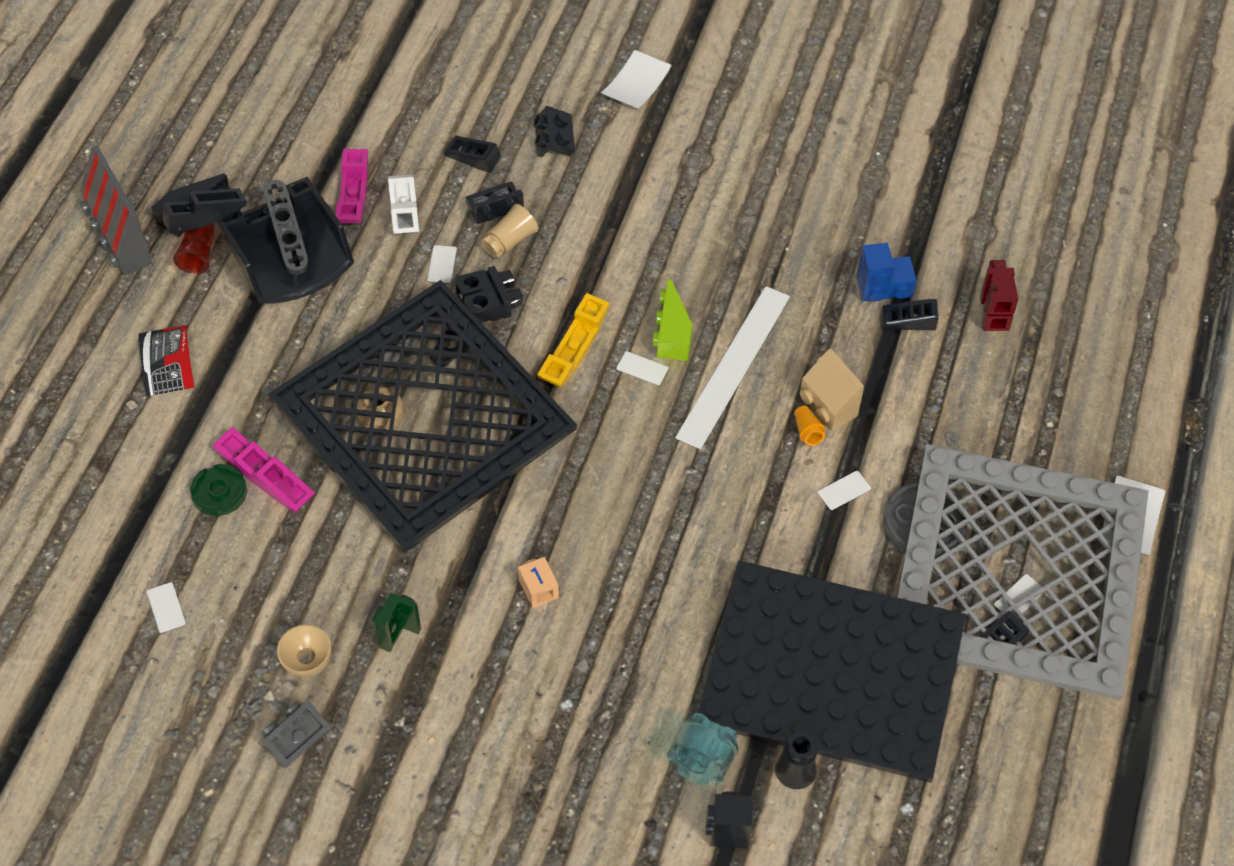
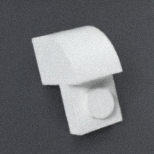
M414 175L388 176L393 233L419 232Z

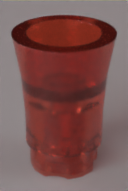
M214 224L185 232L181 244L173 256V261L179 269L191 274H201L208 270L211 245L214 238Z

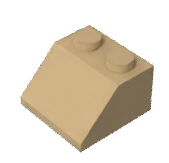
M829 349L802 378L800 396L805 404L813 408L820 422L826 424L833 431L858 417L864 385L832 349Z

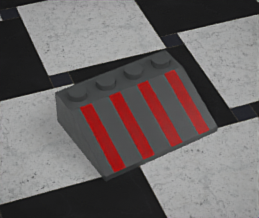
M96 145L92 147L80 192L83 201L80 202L85 216L91 215L92 218L89 221L94 232H100L101 236L98 237L103 249L110 250L111 253L108 256L113 267H119L125 276L153 263L138 216L101 150Z

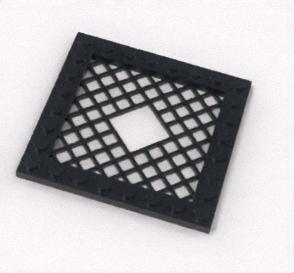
M439 280L268 393L269 400L404 554L577 430V424L442 280ZM427 324H442L441 334L426 333ZM423 326L422 332H415ZM446 327L453 335H445ZM406 337L421 338L420 348L405 347ZM425 339L440 340L439 350L424 349ZM402 340L401 346H393ZM444 341L459 342L458 352L443 351ZM463 346H464L470 353H462V348H463ZM385 351L400 352L399 363L384 361ZM404 353L419 354L418 365L403 363ZM378 355H380L379 361L372 360ZM423 355L438 356L437 367L422 365ZM442 357L457 358L456 369L441 367ZM461 359L476 360L475 370L460 369ZM481 364L488 372L479 371V365ZM364 365L378 367L377 377L362 376ZM383 367L398 369L396 379L381 378ZM359 369L358 375H350L351 373ZM402 369L417 371L416 380H400ZM421 371L435 372V383L420 382ZM440 373L455 374L454 385L439 384ZM459 375L474 376L473 387L458 386ZM478 377L493 378L492 389L478 388ZM342 380L357 381L355 392L340 391ZM361 382L376 383L375 393H360ZM497 382L503 387L504 390L496 389ZM337 383L336 390L329 389ZM380 384L395 385L394 396L380 395ZM399 386L453 391L447 435L393 430ZM457 391L472 393L471 404L456 402ZM476 393L491 395L490 406L475 404ZM320 395L335 396L333 407L319 406ZM495 395L510 397L509 407L494 406ZM339 397L354 398L353 409L339 408ZM358 399L373 400L372 411L357 409ZM378 400L393 402L391 413L376 411ZM514 400L522 409L513 408ZM455 408L469 409V420L454 419ZM474 410L489 411L488 422L473 421ZM320 412L332 413L331 423ZM493 412L508 413L507 424L492 423ZM336 414L351 415L350 426L336 425ZM512 414L528 415L527 426L511 425ZM356 415L371 417L370 427L354 426ZM375 417L390 419L389 430L374 428ZM531 419L535 422V424H533L532 426ZM453 425L468 426L467 437L451 436ZM472 427L487 428L486 439L471 438ZM491 429L507 430L506 441L490 440ZM337 431L349 432L348 441L346 442ZM511 431L522 432L510 441ZM353 432L368 434L367 445L352 444ZM373 434L388 436L387 446L371 445ZM392 436L406 437V449L391 447ZM412 438L426 439V451L410 449ZM431 440L446 441L445 453L430 451ZM450 443H466L465 455L449 453ZM470 444L485 445L484 457L469 455ZM489 446L501 447L488 457ZM354 450L366 451L365 460L363 461ZM370 451L385 453L384 464L369 463ZM390 453L405 455L404 466L388 465ZM409 455L425 457L423 468L408 467ZM429 457L443 458V470L427 469ZM448 459L463 460V472L448 471ZM468 461L480 462L467 472ZM371 469L383 470L382 481L379 480ZM387 471L403 472L401 484L386 482ZM407 473L422 474L421 486L406 484ZM426 476H442L441 488L425 486ZM446 476L458 478L445 487ZM387 488L400 490L399 501ZM404 491H420L419 503L403 502ZM424 492L437 493L423 503ZM405 508H410L414 510L409 513Z

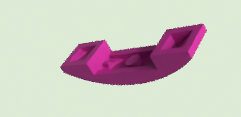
M343 149L341 188L335 215L341 223H361L364 216L367 194L368 149Z

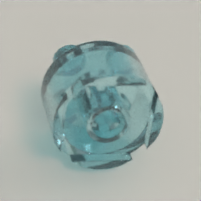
M696 713L692 718L683 723L668 751V760L670 763L674 760L678 765L676 771L694 783L707 786L709 781H716L715 785H719L722 783L738 752L737 734L733 729L725 726L721 727L709 721L703 714Z

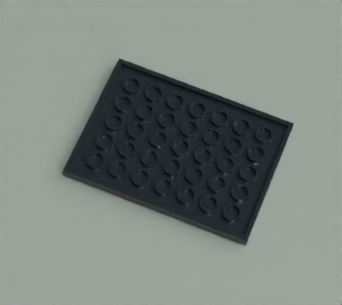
M738 560L699 706L696 724L784 746L786 740L793 733L807 732L815 739L814 742L817 746L818 755L932 783L966 614Z

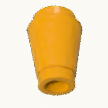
M808 406L797 408L794 415L800 440L808 446L821 443L825 438L824 425Z

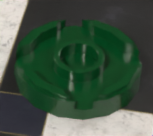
M217 464L208 470L207 468L201 470L193 478L190 486L192 501L196 508L204 514L211 516L227 515L237 510L245 501L247 495L246 481L241 472L231 465Z

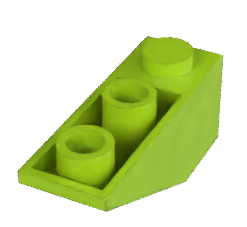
M668 279L666 289H661L659 304L663 305V310L657 311L656 325L660 326V330L654 331L653 346L657 347L658 358L688 361L693 324L672 279Z

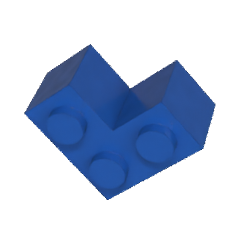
M888 243L862 245L856 276L862 302L913 297L917 280L910 256L892 258Z

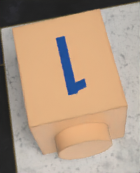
M545 557L537 560H528L518 567L519 582L532 608L559 598L558 583Z

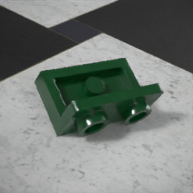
M390 593L383 607L379 606L375 611L373 622L375 623L380 649L391 652L403 629L419 634L421 631L418 605L407 595L398 596Z

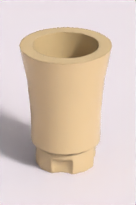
M514 204L509 212L481 240L483 248L494 259H498L521 241L538 232V225L533 216L523 206Z

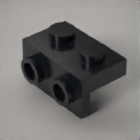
M546 105L541 113L535 116L533 122L536 134L535 146H537V156L543 157L548 150H552L570 157L575 152L572 114Z
M511 181L466 196V204L476 223L480 224L506 215L514 204L524 207L522 190H517Z

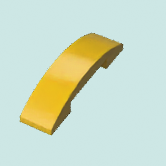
M586 293L574 313V321L554 354H549L537 374L538 378L562 387L571 378L593 344L610 307L609 302Z

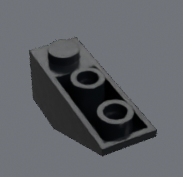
M223 173L169 191L152 206L156 223L166 229L163 222V203L189 201V192L230 189L227 175ZM184 232L172 234L179 238Z

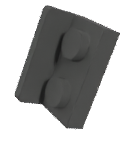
M309 700L301 705L296 701L283 712L286 716L279 724L273 721L261 732L263 738L258 742L261 747L265 746L284 769L331 728L330 724Z

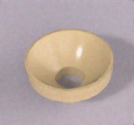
M380 386L379 394L394 396V390ZM375 387L369 388L362 393L374 394ZM399 394L394 427L401 421L404 414V405ZM358 399L357 409L372 411L373 405L369 399ZM385 401L382 405L377 406L376 411L391 413L393 402ZM356 415V420L362 427H370L371 417ZM375 417L374 428L389 430L390 419Z
M313 625L293 627L279 640L277 646L279 662L288 673L294 676L307 677L315 675L322 671L330 661V639L326 632ZM305 651L313 652L315 658L309 664H302L298 661L301 653Z

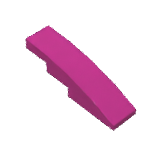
M234 427L230 428L213 444L212 448L228 463L294 513L315 495V492L277 457L273 456L271 458L254 441L250 443Z

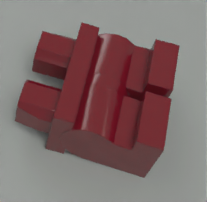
M990 260L980 295V302L984 304L983 311L985 313L982 321L983 331H1009L1018 303L1014 279L1015 271L1014 268H1007L1006 260Z

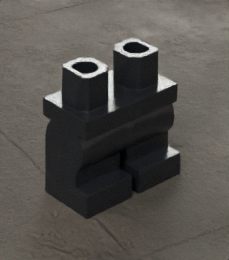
M492 266L487 268V271L481 270L455 277L456 296L481 323L488 320L495 321L502 317H511V309L523 305V295L520 289L506 290V288L514 286V277L511 270L497 272L496 267Z

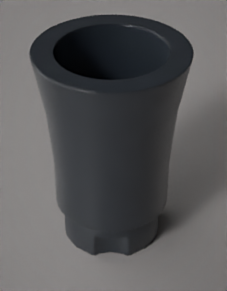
M807 732L790 735L784 744L782 754L775 764V773L778 780L784 786L791 789H803L810 786L817 775V746L814 742V737Z

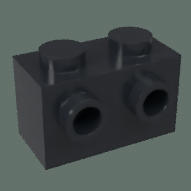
M733 791L715 794L714 805H708L705 825V835L711 836V847L748 849L752 829L753 796H743Z

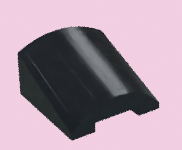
M308 176L286 185L308 257V268L303 274L293 275L287 271L267 203L243 213L238 210L234 214L216 222L259 304L288 302L308 296L334 282L355 263L343 225ZM280 197L276 198V204L281 203ZM282 210L275 217L278 221H286L289 219L290 214ZM288 233L282 238V241L288 245L295 243L297 237L292 233ZM296 251L291 252L295 267L300 266Z

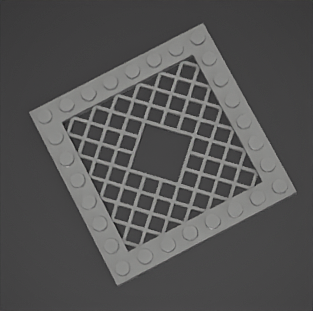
M926 444L897 598L926 604L929 594L936 604L934 607L946 609L945 605L955 599L964 609L961 613L966 614V616L968 615L976 625L969 632L964 633L963 631L956 663L958 665L1121 700L1124 693L1149 490ZM949 479L956 480L955 482L948 485ZM968 483L984 487L974 491ZM962 484L969 495L958 501L951 490ZM996 489L1011 493L1002 498ZM989 490L997 501L986 507L978 496ZM947 495L953 502V505L943 510ZM1024 495L1037 497L1039 499L1030 503ZM1017 496L1025 507L1014 513L1006 502ZM973 499L981 510L970 516L962 505ZM1052 501L1066 503L1067 505L1058 509ZM1045 502L1053 513L1042 519L1034 507ZM1001 505L1009 516L998 522L990 511ZM1080 507L1094 509L1095 511L1086 515ZM1071 508L1081 517V519L1073 524H1070L1062 514ZM958 509L965 520L954 525L946 514ZM1029 511L1037 522L1026 528L1018 517ZM1101 513L1109 525L1098 530L1090 519ZM1108 513L1115 514L1114 520ZM985 514L993 526L982 531L974 520ZM1055 517L1065 527L1056 534L1046 524ZM942 519L949 529L939 534ZM1013 520L1021 532L1010 537L1002 526ZM1083 523L1093 532L1091 536L1084 540L1075 531V528ZM970 524L977 535L966 541L958 530ZM1041 526L1049 538L1038 543L1030 532ZM1113 529L1110 545L1103 534ZM998 530L1005 541L994 547L986 535ZM1069 532L1077 544L1066 549L1058 538ZM953 533L961 544L949 550L942 539ZM1026 536L1058 578L1014 604L982 560L1021 537ZM1097 538L1106 550L1095 556L1087 544ZM981 539L989 550L977 556L970 545ZM1054 542L1062 553L1051 559L1043 550V547ZM938 544L945 554L934 559ZM965 548L973 560L961 566L954 554ZM1079 548H1082L1090 558L1081 565L1071 555V553ZM1109 554L1108 569H1106L1099 560ZM1066 557L1074 569L1063 575L1055 563ZM949 558L956 567V570L945 576L937 564ZM1094 563L1103 575L1092 581L1083 569ZM977 564L985 576L973 581L965 570ZM933 568L940 579L930 584ZM1076 573L1086 583L1085 586L1078 590H1075L1067 580ZM961 574L969 585L957 592L949 580ZM1106 579L1103 595L1096 585ZM989 580L997 592L985 597L977 586ZM1062 582L1070 592V595L1059 600L1051 588ZM944 583L952 595L940 601L933 589ZM1091 589L1099 601L1088 607L1080 594ZM973 590L981 601L969 607L961 596ZM1044 592L1054 602L1053 605L1045 610L1034 599ZM1001 595L1009 608L998 614L990 604V601ZM1073 598L1083 609L1074 616L1063 605ZM1030 602L1038 614L1027 620L1018 608ZM1103 604L1100 622L1092 611ZM982 606H985L993 616L984 623H981L973 613ZM1058 608L1067 620L1055 626L1047 614ZM1011 611L1028 627L1029 633L1034 640L1022 646L1020 642L1013 645L995 641L990 636L986 639L973 635L979 631L983 634L986 631V627L996 622L1006 612ZM1087 614L1096 626L1084 632L1076 620ZM1040 618L1051 629L1041 636L1030 625ZM1071 624L1079 634V637L1068 643L1060 630ZM1099 631L1096 647L1089 636ZM1055 634L1063 646L1052 653L1043 640ZM1001 635L1000 638L1004 641L1005 637ZM1084 641L1092 653L1081 659L1072 647ZM1038 644L1043 651L1031 648ZM1067 650L1072 657L1063 656L1060 654ZM1094 657H1096L1095 662L1089 661V660L1093 659Z

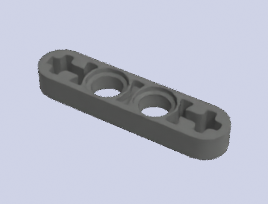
M272 180L265 185L264 195L284 264L289 273L301 275L308 268V257L289 193L282 181ZM273 189H277L280 192L281 203L276 204L275 196L272 194ZM284 210L290 214V217L286 221H278L275 217L276 214ZM292 233L297 237L295 243L288 245L282 241L284 235ZM293 251H296L297 258L300 261V266L295 267L291 253Z

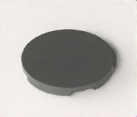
M919 482L905 485L896 490L888 499L883 513V527L887 537L895 547L904 553L906 552ZM947 495L943 510L953 505V502ZM958 509L946 514L954 525L965 520ZM942 519L939 534L949 529ZM967 525L958 530L963 537H965ZM953 533L942 539L949 550L961 544ZM938 544L934 559L945 554Z

